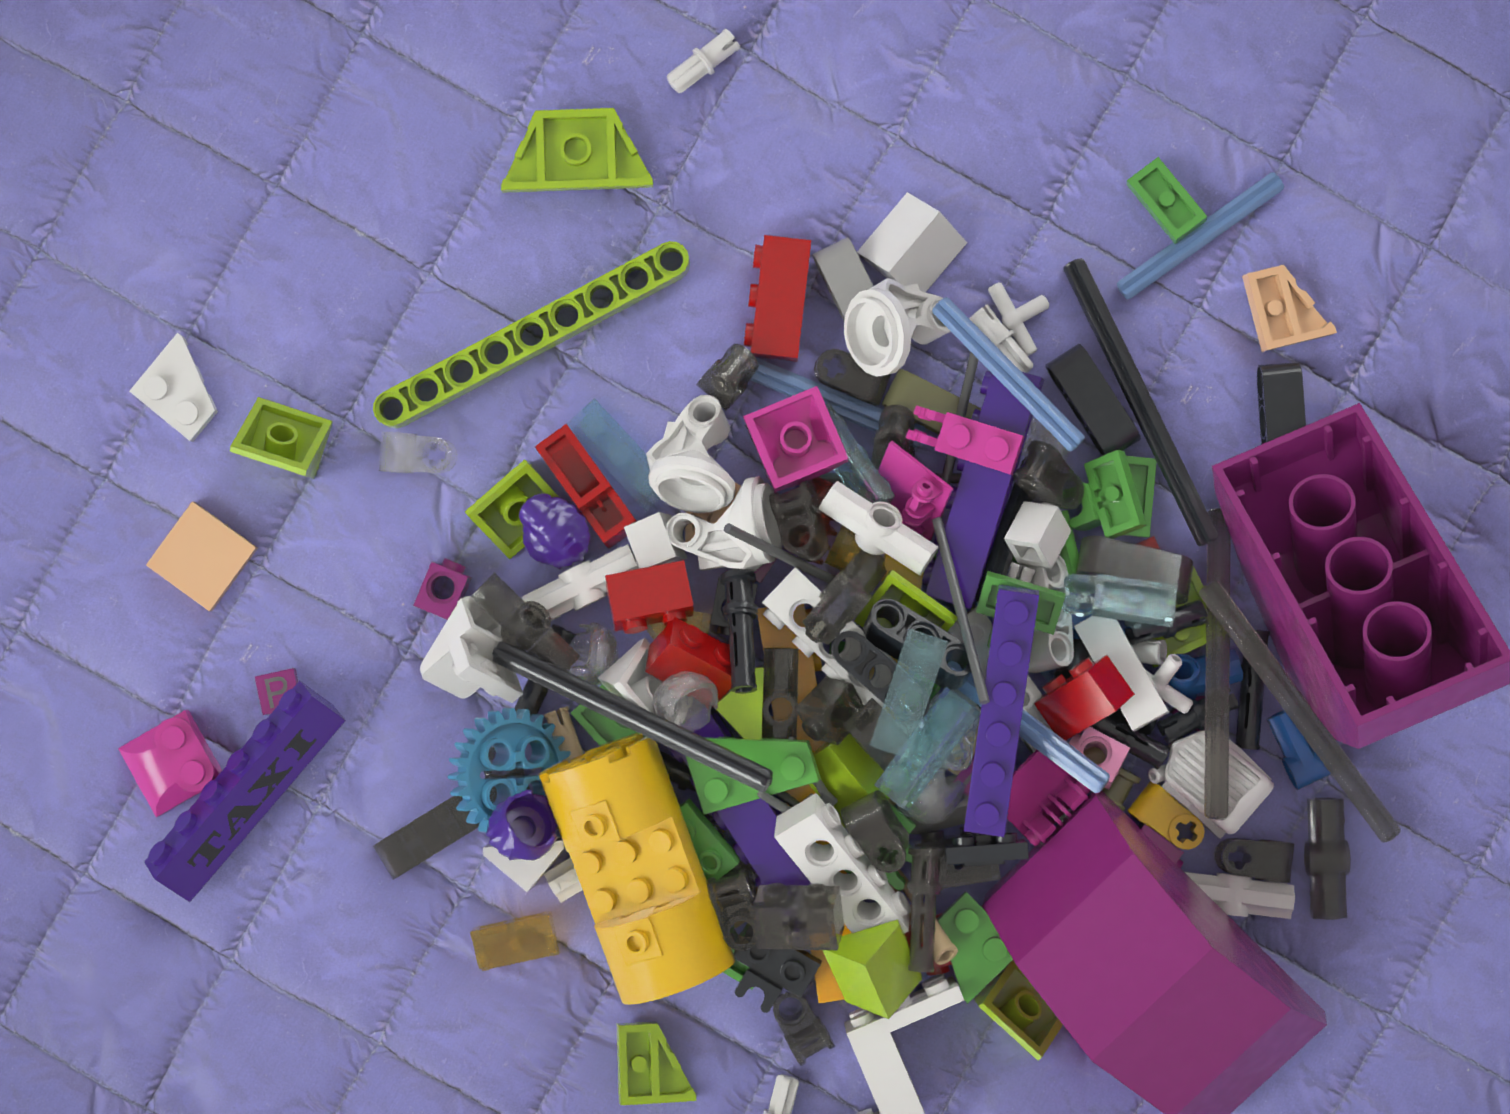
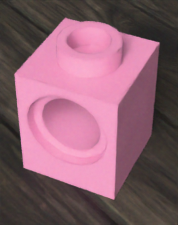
M1091 727L1085 729L1082 735L1076 734L1069 742L1070 745L1082 754L1090 747L1099 748L1104 752L1106 760L1098 764V766L1110 775L1109 781L1104 787L1109 790L1128 755L1130 747Z

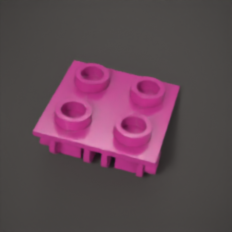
M891 441L869 495L877 502H887L896 507L902 515V523L931 541L935 532L932 520L942 516L954 488Z
M1036 749L1013 774L1007 819L1036 847L1040 842L1044 844L1046 839L1057 829L1053 825L1055 822L1060 827L1063 825V822L1059 819L1063 814L1068 818L1072 816L1068 811L1069 808L1075 811L1084 800L1087 801L1089 799L1087 794L1091 790Z

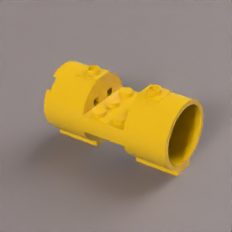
M635 733L585 751L584 754L571 759L570 763L567 760H563L540 772L539 778L565 849L569 852L595 922L594 928L622 1003L631 1005L661 999L699 985L730 968L736 959L657 742L646 736L644 737L642 734Z

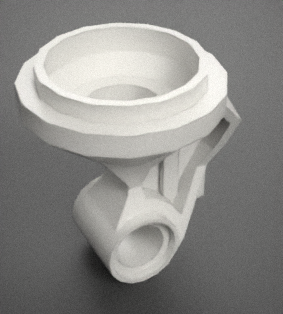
M890 278L883 280L868 290L860 291L850 301L844 322L846 345L854 361L866 373L876 377L896 373L906 362L910 352L911 338L919 344L926 345L951 332L932 312L934 306L943 298L920 291L918 284L903 286L898 281Z
M700 395L694 398L683 409L675 422H667L663 439L655 443L646 453L650 468L648 475L649 485L661 500L683 511L710 513L728 506L734 499L736 491L734 480L707 453L710 447L722 443L730 432V425L721 404L714 396Z
M759 476L744 480L732 504L716 523H710L689 513H678L668 521L666 526V535L669 542L680 549L698 555L699 569L702 571L727 567L733 570L744 569L755 572L763 564L775 561V557L725 533L724 527L727 523L780 549L783 546L782 518L773 488ZM693 523L695 535L690 541L685 542L683 530L687 524Z

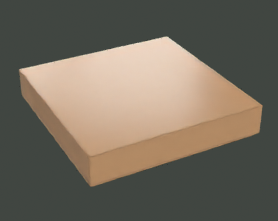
M192 501L146 566L205 609L213 611L258 547L199 504Z

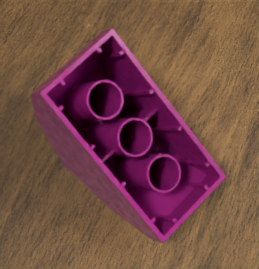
M1360 403L1212 466L1215 493L1242 572L1268 631H1270L1271 639L1290 683L1335 740L1360 749L1510 684V650Z
M1102 790L1099 793L1091 792L1088 795L1089 799L1087 801L1084 800L1075 811L1072 810L1070 812L1072 816L1070 818L1066 816L1062 820L1063 825L1061 827L1057 825V829L1046 839L1044 844L1040 842L1028 852L1029 859H1021L985 894L982 906L1015 964L1093 1063L1164 1114H1231L1327 1026L1325 1011L1177 864L1143 833Z

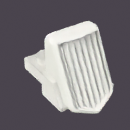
M491 595L463 597L457 601L458 604L423 659L420 666L422 678L462 699L468 698L481 687L491 696L497 695L513 703L523 695L517 674L494 663L492 652L501 641L522 649L515 627L507 624L505 616Z
M1213 726L1209 731H1199L1172 744L1165 769L1166 781L1161 786L1183 807L1194 814L1209 831L1221 839L1225 833L1234 834L1240 829L1271 793L1274 783L1240 747Z

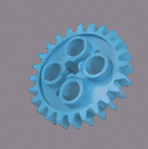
M503 708L502 713L491 710L488 711V720L478 717L474 719L477 730L463 729V733L468 740L466 743L455 742L454 746L461 752L460 758H449V762L458 766V772L449 774L448 779L458 781L459 786L454 788L450 795L462 796L463 800L456 809L458 811H470L466 822L471 824L479 823V832L487 833L489 818L499 803L505 801L509 796L525 791L530 783L533 786L534 794L546 796L539 775L481 779V772L539 767L543 771L571 755L570 751L559 750L558 747L565 738L564 736L551 737L555 725L551 723L542 725L543 715L532 714L530 716V710L518 709L516 712L515 708ZM529 743L531 745L532 754L530 759L527 761V759L525 758V748ZM493 745L496 750V757L491 763L488 753ZM495 786L497 789V798L495 802L492 804L490 800V791L492 787Z

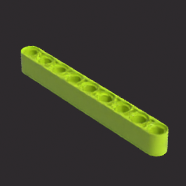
M673 241L658 245L382 392L373 403L374 416L380 423L395 429L418 420L681 280L686 276L690 267L687 250L682 244ZM676 252L681 255L683 263L679 269L668 271L661 266V259L666 253ZM636 270L643 271L648 276L646 286L638 290L631 289L626 284L628 275ZM599 289H607L613 294V301L606 308H597L591 302L594 292ZM566 307H572L578 312L576 323L569 327H563L557 322L559 311ZM529 326H538L543 330L542 340L533 346L523 343L522 334L524 330ZM496 344H503L508 349L506 360L500 364L490 363L487 357L489 349ZM463 362L471 364L473 368L471 379L464 383L456 382L453 377L455 366ZM426 381H434L438 387L436 397L428 402L422 401L418 395L420 385ZM390 400H400L403 406L401 416L395 420H387L383 412L384 406Z

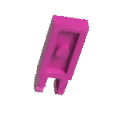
M916 405L913 414L917 415L918 418L927 421L934 420L943 423L938 439L916 429H908L907 439L933 446L935 451L1013 475L1025 436L946 412L945 415Z

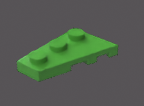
M704 737L772 770L773 780L765 791L770 795L818 782L821 779L809 740ZM686 756L704 815L760 799L757 795V790Z

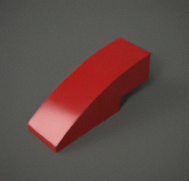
M567 424L534 446L608 549L627 537L624 527L637 522V520Z

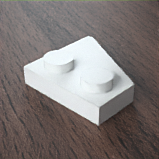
M177 333L129 392L185 438L193 442L218 411L211 395L206 390L204 379L198 366L194 363L187 347L186 339Z

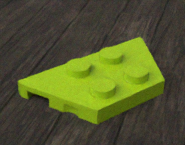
M614 108L535 110L527 127L526 135L523 141L520 142L514 155L515 158L508 174L501 183L502 193L653 188V179Z

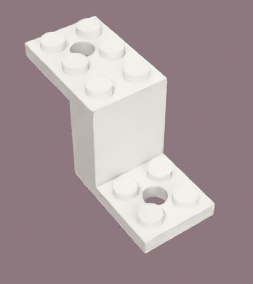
M939 974L923 981V989L909 994L890 1019L862 1008L849 1013L850 1020L844 1022L846 1034L879 1109L875 1113L870 1108L856 1114H925L891 1032L965 1001L953 976L945 979L944 974Z

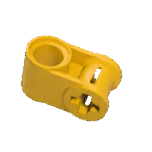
M1151 781L1127 810L1139 822L1146 824L1180 849L1189 850L1196 848L1204 838L1202 822L1164 788ZM1191 822L1192 825L1189 830L1193 833L1190 840L1182 838L1179 841L1177 837L1180 832L1175 828L1178 823L1186 825Z

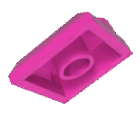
M818 386L743 416L774 492L792 488L826 474L849 460Z
M184 710L174 717L164 720L158 726L118 748L156 817L201 793L204 786L214 780L222 771L189 710Z

